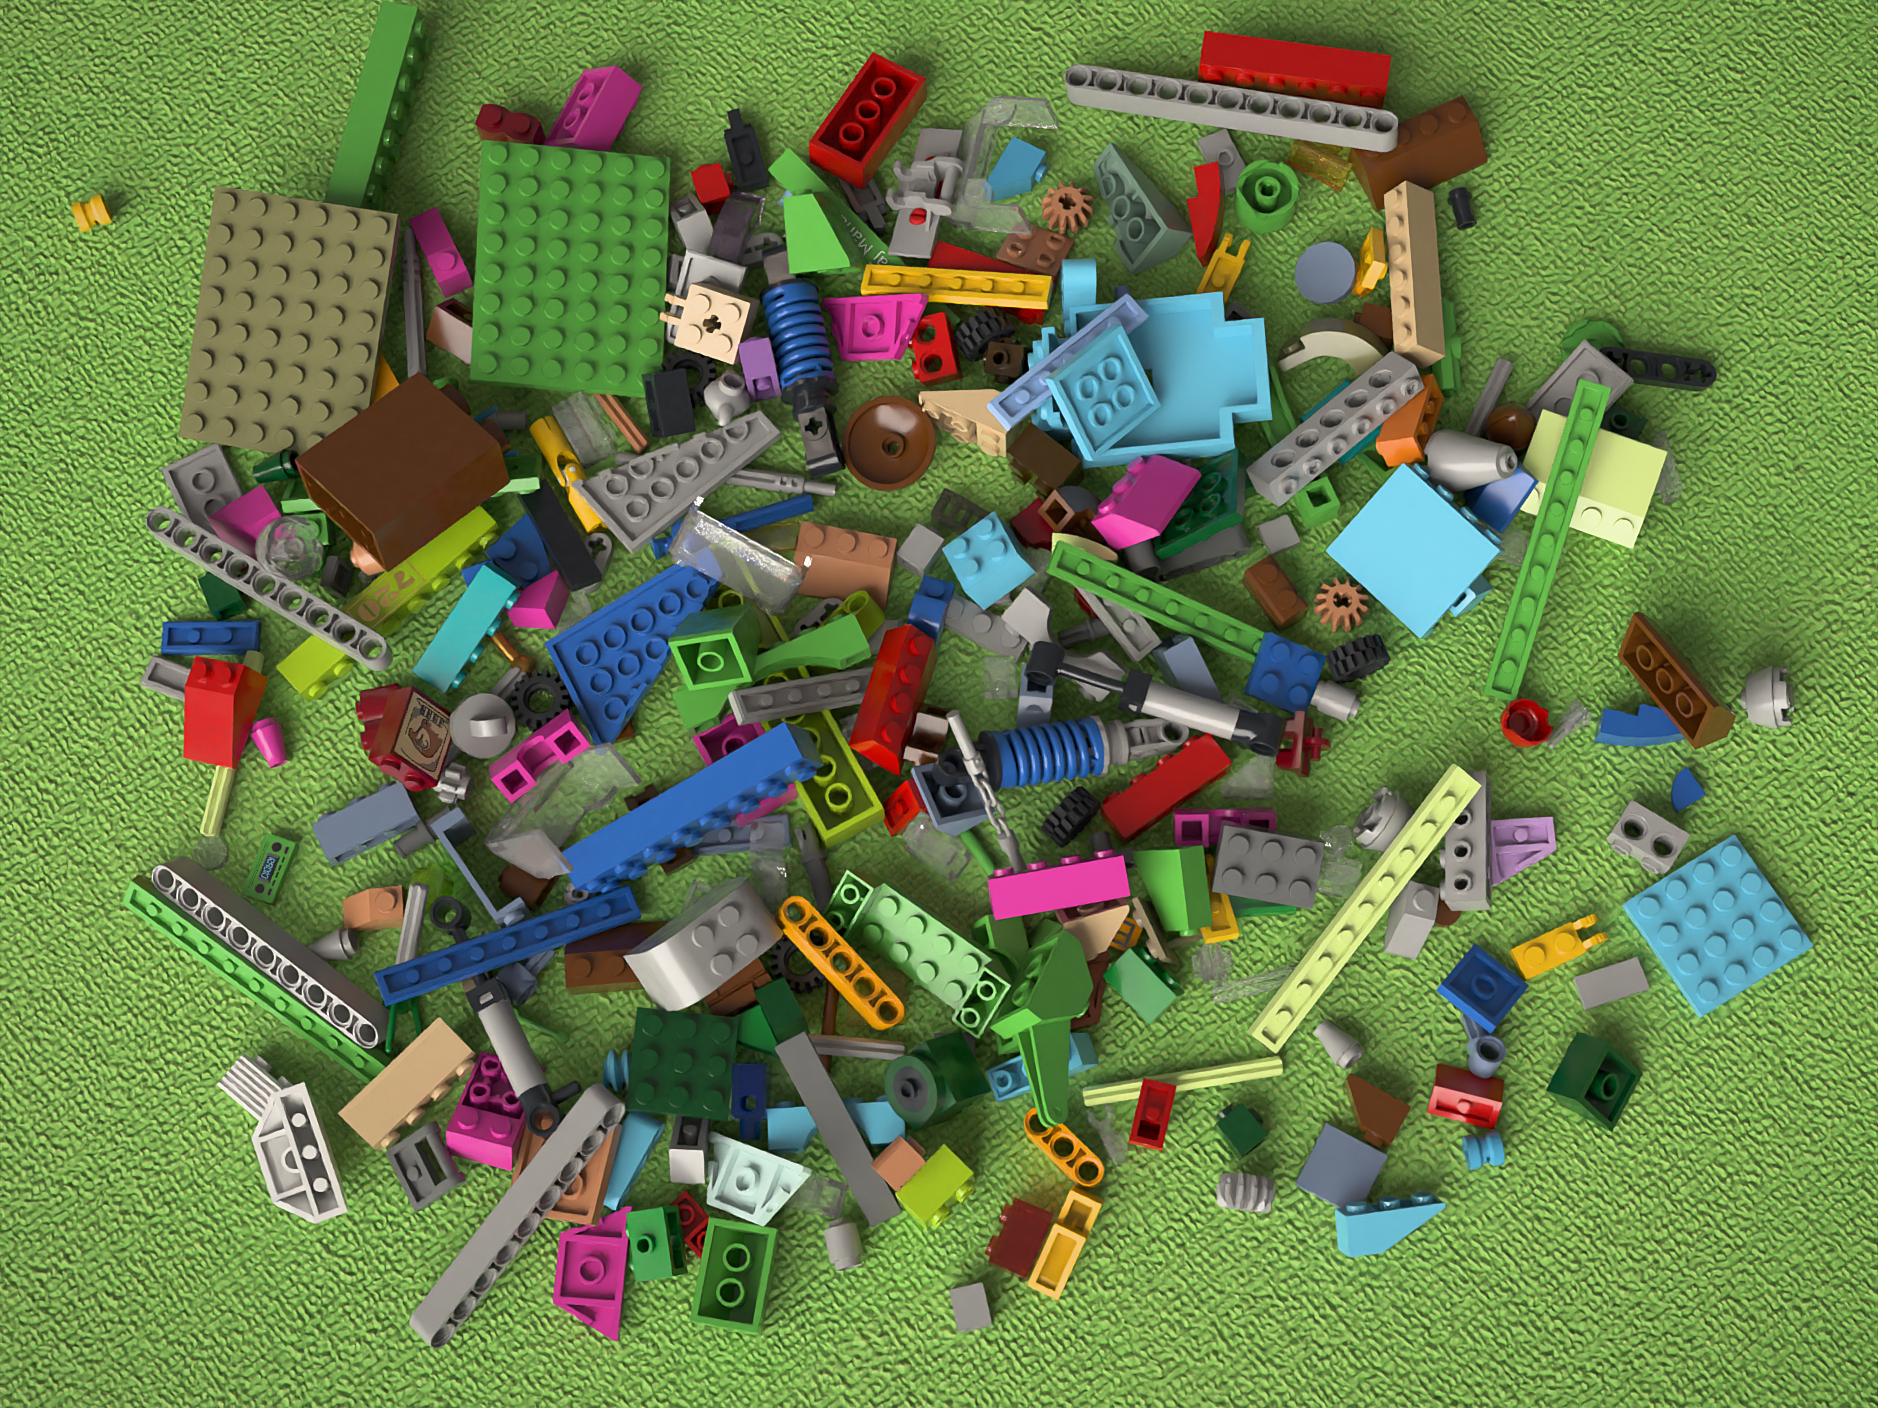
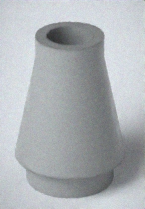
M341 927L317 942L307 945V948L325 962L352 959L354 954L359 953V942L351 928L344 929Z
M1328 1019L1322 1022L1314 1031V1034L1319 1038L1334 1064L1341 1066L1344 1070L1353 1066L1364 1053L1359 1041L1333 1025Z

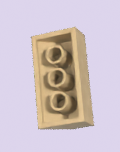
M438 1017L338 1114L374 1149L379 1152L383 1148L387 1150L397 1143L401 1137L399 1133L408 1124L411 1126L416 1124L425 1115L426 1111L424 1109L433 1100L436 1102L441 1100L450 1091L451 1087L449 1085L458 1076L462 1078L474 1068V1061L478 1056Z

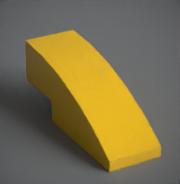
M1075 1185L1071 1188L1027 1286L1059 1300L1103 1206L1104 1199Z

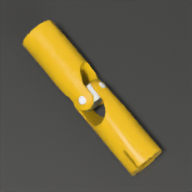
M546 416L544 419H538L530 426L529 431L562 487H565L568 500L587 534L591 535L606 531L608 527L571 486V483L580 479L585 481L588 478L585 476L584 469L555 417ZM567 463L565 468L560 471L558 465Z

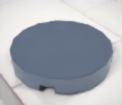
M1330 241L1316 243L1306 249L1298 259L1295 268V283L1300 293L1312 303L1333 305L1347 298L1354 289L1357 281L1358 265L1352 253L1341 244Z

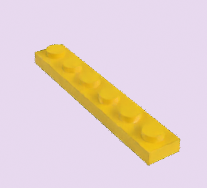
M866 264L860 291L862 296L922 293L929 295L928 302L1048 309L1053 279L1052 276Z

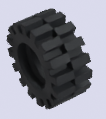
M988 307L985 312L981 310L977 313L976 317H970L968 323H963L960 326L962 329L956 331L954 339L970 362H977L981 358L983 359L984 352L988 349L989 341L1001 343V337L1012 338L1011 336L1015 334L1014 330L1016 328L1001 307Z
M682 348L677 349L678 355L676 356L671 352L667 355L669 361L663 360L661 364L663 370L685 368V370L694 369L698 371L701 375L700 382L695 387L689 388L692 409H696L695 404L697 403L703 407L706 405L704 398L706 386L718 379L714 363H712L709 356H704L697 352L694 353V351L688 349L686 353H683Z
M1378 634L1366 635L1364 638L1359 637L1353 642L1348 641L1345 643L1346 645L1338 646L1336 650L1326 655L1327 664L1335 682L1338 684H1345L1348 681L1354 682L1358 678H1365L1368 674L1372 675L1376 673V670L1383 669L1391 661L1382 638Z
M537 670L531 671L532 676L530 677L524 674L521 676L523 681L521 683L516 681L514 684L516 690L511 691L510 695L513 700L510 701L511 707L517 719L524 727L527 726L533 732L536 729L539 730L573 705L563 680L555 673L551 675L548 670H543L541 674ZM545 690L554 697L552 707L541 713L533 711L529 705L531 696L537 691Z
M1078 786L1048 815V819L1044 821L1041 830L1062 848L1075 839L1079 832L1081 833L1084 830V827L1096 816L1102 804L1083 786Z
M810 932L811 942L816 946H822L823 939L819 935L815 936L813 932ZM785 934L786 938L783 940L779 939L776 942L777 947L773 948L771 953L772 959L770 960L774 976L778 978L783 975L790 989L795 991L796 994H802V992L806 991L808 994L813 993V989L823 987L822 983L825 980L827 981V978L815 965L806 974H796L789 968L791 955L800 949Z

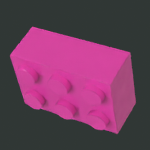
M734 712L725 716L721 725L692 737V740L706 767L763 735L765 732L759 722L739 726ZM792 783L787 786L788 791L776 798L768 797L759 802L760 807L757 810L746 815L740 813L734 818L739 827L742 828L750 822L798 798L794 784Z

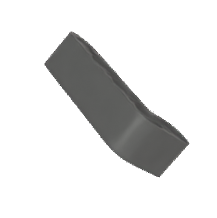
M1241 521L1236 526L1227 528L1211 536L1208 540L1200 541L1184 549L1181 553L1172 555L1164 560H1161L1156 555L1155 543L1152 544L1151 538L1123 548L1122 560L1126 570L1158 584L1243 557L1251 552L1252 548Z

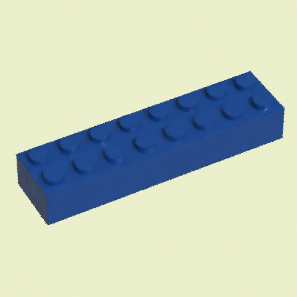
M783 722L559 853V856L575 889L599 894L619 889L621 887L620 883L628 878L636 879L645 875L648 872L647 867L656 862L664 863L676 856L675 851L700 843L704 839L703 835L709 831H719L726 828L732 823L731 819L740 813L746 815L757 810L760 807L759 802L766 798H776L788 791L787 786L797 780L803 782L817 774L816 769L823 766L824 763L808 731Z

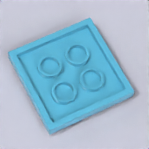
M1113 324L1045 378L1085 460L1094 461L1161 407L1124 328L1120 324Z

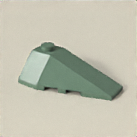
M1110 142L1093 164L1101 197L1107 200L1111 214L1107 218L1109 225L1113 226L1118 239L1115 242L1117 253L1130 273L1136 275L1176 256L1193 235V232L1178 210L1115 143Z

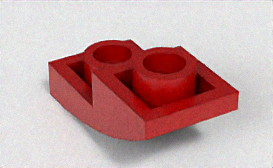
M685 1190L668 1206L678 1205L683 1240L701 1260L709 1216Z

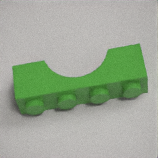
M993 914L986 915L970 924L973 940L999 958L1012 981L1029 949L1026 928L1023 925L1022 917L1016 916L995 920ZM995 1032L999 1054L1020 1052L1016 1037L1004 1039Z

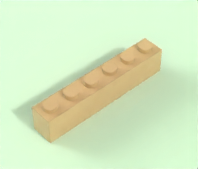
M1405 180L1384 194L1394 353L1415 364L1416 367L1425 369L1446 356L1434 193Z

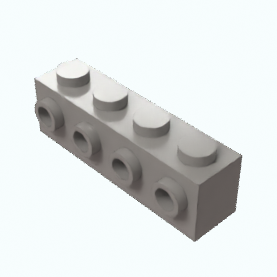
M1486 771L1466 772L1481 787L1444 834L1445 848L1440 850V864L1442 868H1445V880L1440 881V897L1451 911L1492 910V781Z

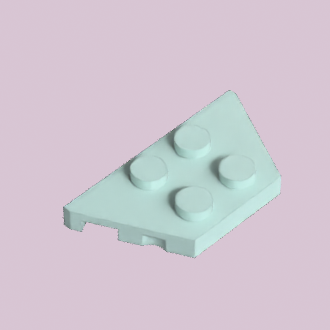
M711 1131L709 1134V1142L714 1144V1160L708 1162L710 1182L707 1188V1204L764 1227L811 1175L812 1170L715 1132Z

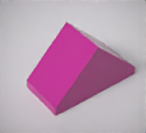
M557 570L520 591L521 596L511 610L505 608L515 627L556 629L570 595Z

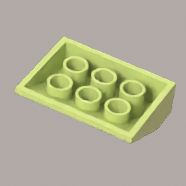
M1542 409L1522 463L1539 482L1520 508L1522 511L1534 515L1538 514L1567 416ZM1599 428L1569 527L1633 549L1668 451Z

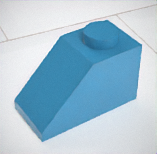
M1013 136L983 186L984 200L990 203L1032 191L1036 182L1041 183L1047 174L1049 166L1046 165V152Z

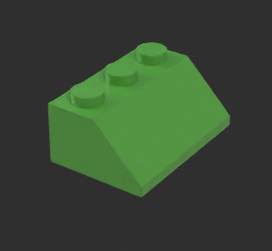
M709 1217L690 1322L727 1331L762 1336L781 1235L777 1228Z

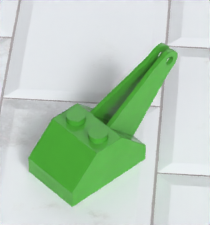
M1066 929L1027 950L1012 980L1013 985L990 1025V1028L1004 1039L1016 1037L1038 1118L1042 1125L1047 1128H1053L1067 1120L1070 1023L1072 1018H1079L1086 1012L1090 1005L1088 998L1094 988L1081 941Z

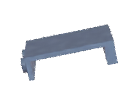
M458 806L430 825L501 929L534 917L521 897H518L499 911L496 909L455 848L477 833Z

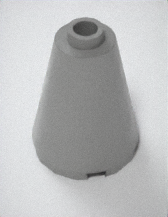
M1446 429L1436 431L1429 438L1424 450V454H1428V465H1423V468L1431 475L1428 480L1436 487L1441 484L1451 493H1456L1510 478L1517 467L1518 461L1510 446Z

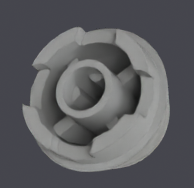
M1772 664L1747 675L1746 689L1741 690L1742 708L1747 709L1751 723L1777 730L1781 726H1793V718H1787V712L1794 711L1793 684L1786 683L1784 676L1790 675V668L1788 666L1776 667L1775 664Z
M1381 787L1371 796L1376 801L1368 807L1366 812L1361 810L1352 832L1356 834L1354 838L1361 842L1362 848L1385 852L1415 811L1399 791L1392 792L1385 787Z

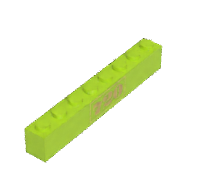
M479 505L391 571H385L340 611L382 637L386 634L394 633L401 626L404 618L410 613H416L422 609L428 597L435 591L440 592L447 587L452 576L459 570L461 571L462 568L470 566L474 562L476 555L483 549H489L499 539V535L502 532L497 522ZM356 631L346 632L342 641L351 640L355 636ZM311 635L280 662L276 668L309 703L312 699L321 697L328 690V685L337 677L345 676L357 660L317 636Z

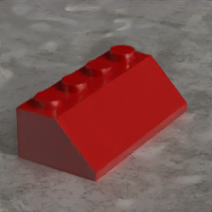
M908 624L885 631L848 744L849 747L896 776L901 775L906 760L903 758L905 748L913 735L917 713L924 703L937 663L934 639L913 625Z

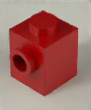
M720 162L716 164H703L690 172L697 198L705 208L708 216L734 208L730 191L735 190L729 172L723 173Z

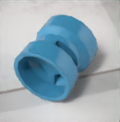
M1497 1130L1487 1132L1483 1138L1477 1137L1474 1134L1462 1137L1464 1157L1469 1170L1480 1169L1486 1163L1492 1166L1504 1164L1503 1144Z

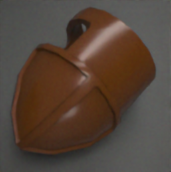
M1510 401L1494 408L1487 417L1483 439H1490V441L1510 446L1516 457L1519 458L1526 453L1537 425L1536 418L1526 406L1520 403Z

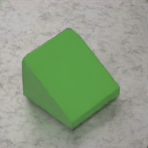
M1043 919L1026 936L1028 947L1031 948L1063 930L1062 926L1050 919Z

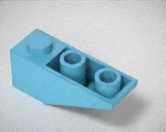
M1070 1033L1068 1078L1099 1065L1088 1033ZM1021 1055L986 1071L997 1103L1031 1091Z
M1416 1192L1412 1194V1198L1407 1199L1386 1196L1379 1198V1203L1367 1204L1365 1201L1348 1202L1346 1207L1335 1209L1338 1250L1349 1258L1383 1253L1445 1208V1202L1435 1197L1431 1192Z

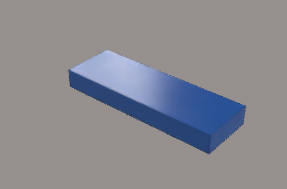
M260 621L163 622L161 653L164 656L245 655L247 651L260 652L262 624Z

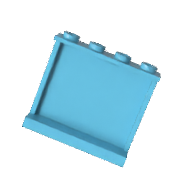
M1402 463L1326 549V552L1420 639L1431 635L1436 629L1434 626L1493 560L1499 554H1504L1506 550L1500 545L1503 540L1489 528L1484 531L1476 524L1479 518L1465 506L1460 509L1452 502L1454 495L1441 484L1436 487L1428 480L1431 475L1418 463L1414 465Z

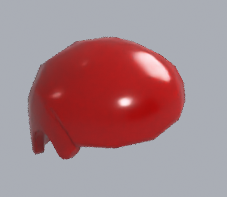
M1523 697L1508 703L1500 717L1503 735L1511 744L1522 748L1533 747L1545 742L1553 732L1554 727L1548 722V710L1539 706L1534 700Z

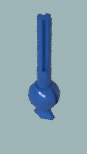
M807 493L707 524L698 517H684L673 524L670 536L663 539L652 538L650 545L656 561L666 554L676 553L678 557L683 558L729 533L731 536L812 512L814 511L812 498Z

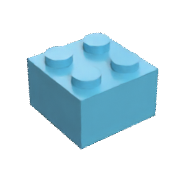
M995 511L942 548L965 593L983 610L1036 573L1015 533Z

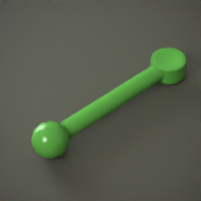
M513 1008L520 1022L557 1038L560 1044H566L569 1041L570 1036L567 1032L555 1031L521 1015L516 1008Z

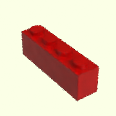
M939 240L926 267L1039 275ZM1053 279L1048 309L998 307H1001L1005 313L1017 317L1019 321L1025 324L1033 325L1036 323L1043 326L1056 294V280Z
M1209 733L1201 737L1198 734L1192 736L1182 745L1184 748L1175 756L1172 753L1165 755L1156 763L1157 768L1148 775L1146 772L1138 774L1129 782L1131 787L1122 793L1117 790L1103 800L1104 806L1101 807V816L1124 846L1171 814L1173 809H1178L1230 772L1232 762Z

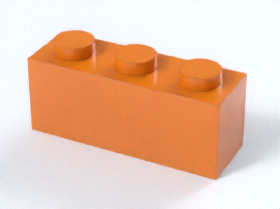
M1434 374L1420 376L1425 388L1383 422L1380 434L1376 438V448L1378 453L1383 455L1388 467L1401 465L1402 463L1411 464L1425 461V446L1433 435L1444 400Z

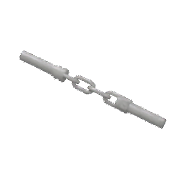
M953 710L946 715L964 755L962 759L966 769L971 775L974 785L979 788L986 803L985 809L992 825L996 827L998 832L997 840L1003 852H1006L1014 871L1027 869L1019 851L1020 845L1016 835L1005 822L1006 816L999 799L995 797L988 783L989 776L980 752L976 751L960 712ZM982 772L984 779L978 780L976 775ZM985 787H986V789H987V791H988V793H989L990 798H988V796H987V794H986V792H985V790H984ZM990 806H997L1001 818H994Z

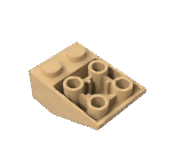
M994 389L921 391L918 395L919 406L929 416L935 430L943 429L950 432L956 440L962 443L972 442L980 446L983 452L991 456L1000 455L1006 458L1007 449L1016 440L1023 427L1022 420L1007 431L987 409L988 403L1001 393Z

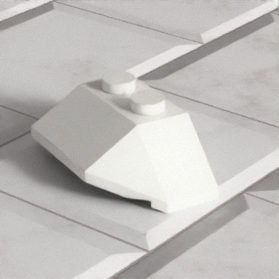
M302 1082L272 1093L252 1136V1142L272 1203L315 1224L349 1212L343 1181L321 1116L306 1083Z

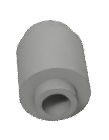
M1320 680L1310 704L1316 706L1317 711L1346 722L1348 716L1355 718L1362 700L1356 698L1358 692L1330 680L1328 683Z
M848 1218L829 1222V1228L823 1232L830 1262L835 1264L836 1271H844L862 1266L861 1257L864 1256L857 1223H849Z

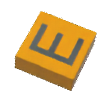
M1126 916L1108 947L1125 953L1130 947L1137 944L1143 928H1140L1134 919Z

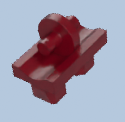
M1295 711V717L1285 718L1287 727L1283 740H1293L1292 749H1280L1275 763L1281 770L1294 771L1299 777H1309L1310 760L1320 761L1321 751L1330 750L1331 741L1322 738L1323 728H1313V720L1306 717L1305 711Z

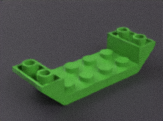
M849 868L821 914L845 941L854 937L954 1008L956 1012L951 1020L977 1039L982 1037L1013 985L996 955L889 880Z

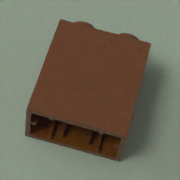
M418 371L298 456L295 462L309 499L384 570L389 572L510 483L503 455L511 450V445L502 429L494 421L486 419L478 424L470 417L471 410L468 403L453 385L447 383L438 389Z

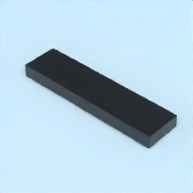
M542 480L540 489H536L532 493H517L520 503L571 591L575 592L601 582L602 574L547 480Z

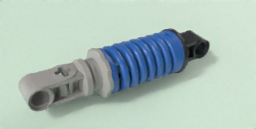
M1088 715L1075 721L1066 720L1062 723L1058 721L1051 724L1043 723L1039 726L1030 725L1027 728L1018 727L1014 730L1009 728L1002 732L983 730L979 733L977 745H974L976 751L980 752L989 776L988 783L993 792L997 793L1004 787L1013 789L1017 785L1021 788L1027 784L1034 786L1039 782L1047 784L1052 780L1060 782L1064 778L1072 780L1076 776L1085 778L1089 774L1104 777L1107 774L1109 765L1123 766L1127 763V760H1140L1151 756L1173 753L1187 739L1189 728L1162 718L1139 719L1123 724L1117 719L1103 724L1098 716ZM1164 730L1171 731L1175 736V740L1167 738ZM960 747L946 749L934 763L932 776L939 785L951 787L974 783L962 758L964 755ZM943 762L952 763L956 767L957 773L948 772L944 768ZM982 772L976 775L978 780L984 779Z

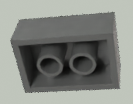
M1222 820L1210 881L1211 890L1217 893L1313 909L1325 842L1318 836Z

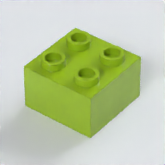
M943 1144L925 1162V1166H922L920 1171L916 1172V1176H912L911 1181H907L906 1186H902L901 1191H897L895 1194L898 1202L927 1231L932 1226L938 1229L951 1215L949 1208L956 1201L962 1204L974 1192V1172Z

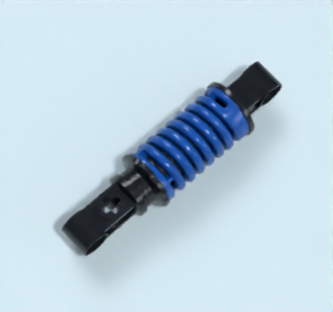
M786 242L761 252L769 286L761 291L759 299L761 305L765 308L764 315L770 332L769 338L772 343L774 361L777 365L776 371L779 376V383L782 386L781 400L785 404L793 405L792 415L793 419L799 422L806 464L811 476L816 479L844 470L846 467L833 416L837 411V407L832 397L839 392L840 384L835 373L832 372L834 364L830 360L832 355L828 349L829 341L826 338V329L823 327L822 309L818 305V284L814 280L789 273Z

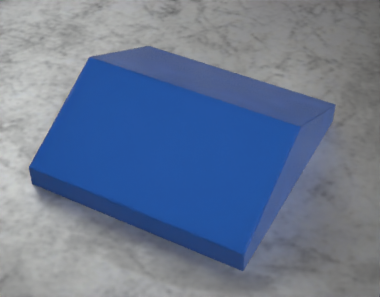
M1518 459L1517 467L1510 478L1467 489L1463 494L1469 510L1499 533H1504L1539 482Z

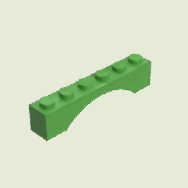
M1267 350L1273 420L1257 421L1269 449H1271L1294 431L1297 425L1285 399L1275 365ZM1324 472L1320 473L1292 496L1307 529L1337 518L1340 502Z
M854 613L847 616L846 614L836 615L825 626L818 629L815 627L805 629L798 634V638L787 643L786 641H779L768 647L767 652L757 656L753 681L692 691H689L686 683L678 687L677 692L673 693L672 697L690 737L692 738L722 724L731 708L728 699L731 691L750 688L765 677L788 668L826 666L843 670L872 657L870 646Z

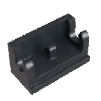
M685 368L641 374L652 437L664 438L696 431Z

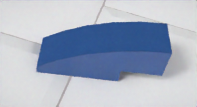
M1640 704L1634 715L1605 708L1599 716L1594 741L1619 746H1652L1681 741L1686 738L1661 708Z

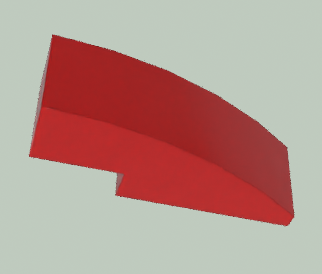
M1218 161L1193 167L1199 196L1187 199L1197 257L1202 267L1209 265L1217 248L1223 226L1225 186L1223 171Z

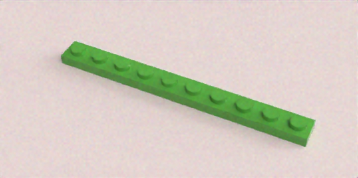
M1583 379L1578 381L1482 694L1509 702L1517 698L1612 389L1611 387Z
M138 875L130 881L123 905L365 1083L369 1084L393 1061L375 1047L369 1049L357 1044L163 895L145 878Z

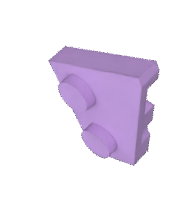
M1553 817L1492 820V886H1497L1555 852L1556 841Z

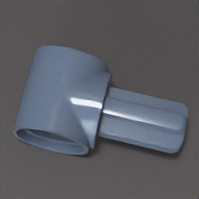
M551 949L525 958L521 964L517 961L507 964L496 975L495 978L505 984L512 1001L517 1006L525 1003L536 991L538 980L535 977L555 956V952Z
M1463 1013L1461 1019L1470 1040L1466 1045L1470 1055L1468 1067L1474 1075L1481 1078H1489L1496 1073L1506 1055V1047L1499 1038L1489 1034L1487 1030ZM1481 1053L1487 1054L1492 1060L1486 1059Z

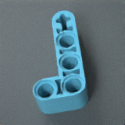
M1095 257L1062 259L1060 290L1063 325L1064 319H1070L1069 307L1095 305L1096 303Z

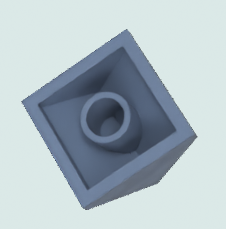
M943 762L944 768L948 772L957 773L956 767L952 763ZM934 763L911 769V773L936 829L955 837L989 818L985 809L986 803L979 788L974 783L951 787L941 786L932 776ZM990 806V809L994 815L996 813L995 808Z

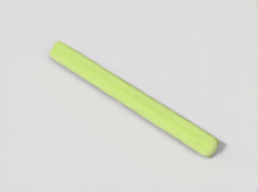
M247 651L243 665L261 674L264 655L257 651ZM216 767L200 828V833L206 837L217 838L220 834L236 772L234 769Z
M1273 1056L1144 1078L1176 1085V1092L1278 1076L1283 1073V1063L1280 1056ZM1143 1078L1085 1087L1082 1091L1084 1104L1086 1106L1139 1098Z

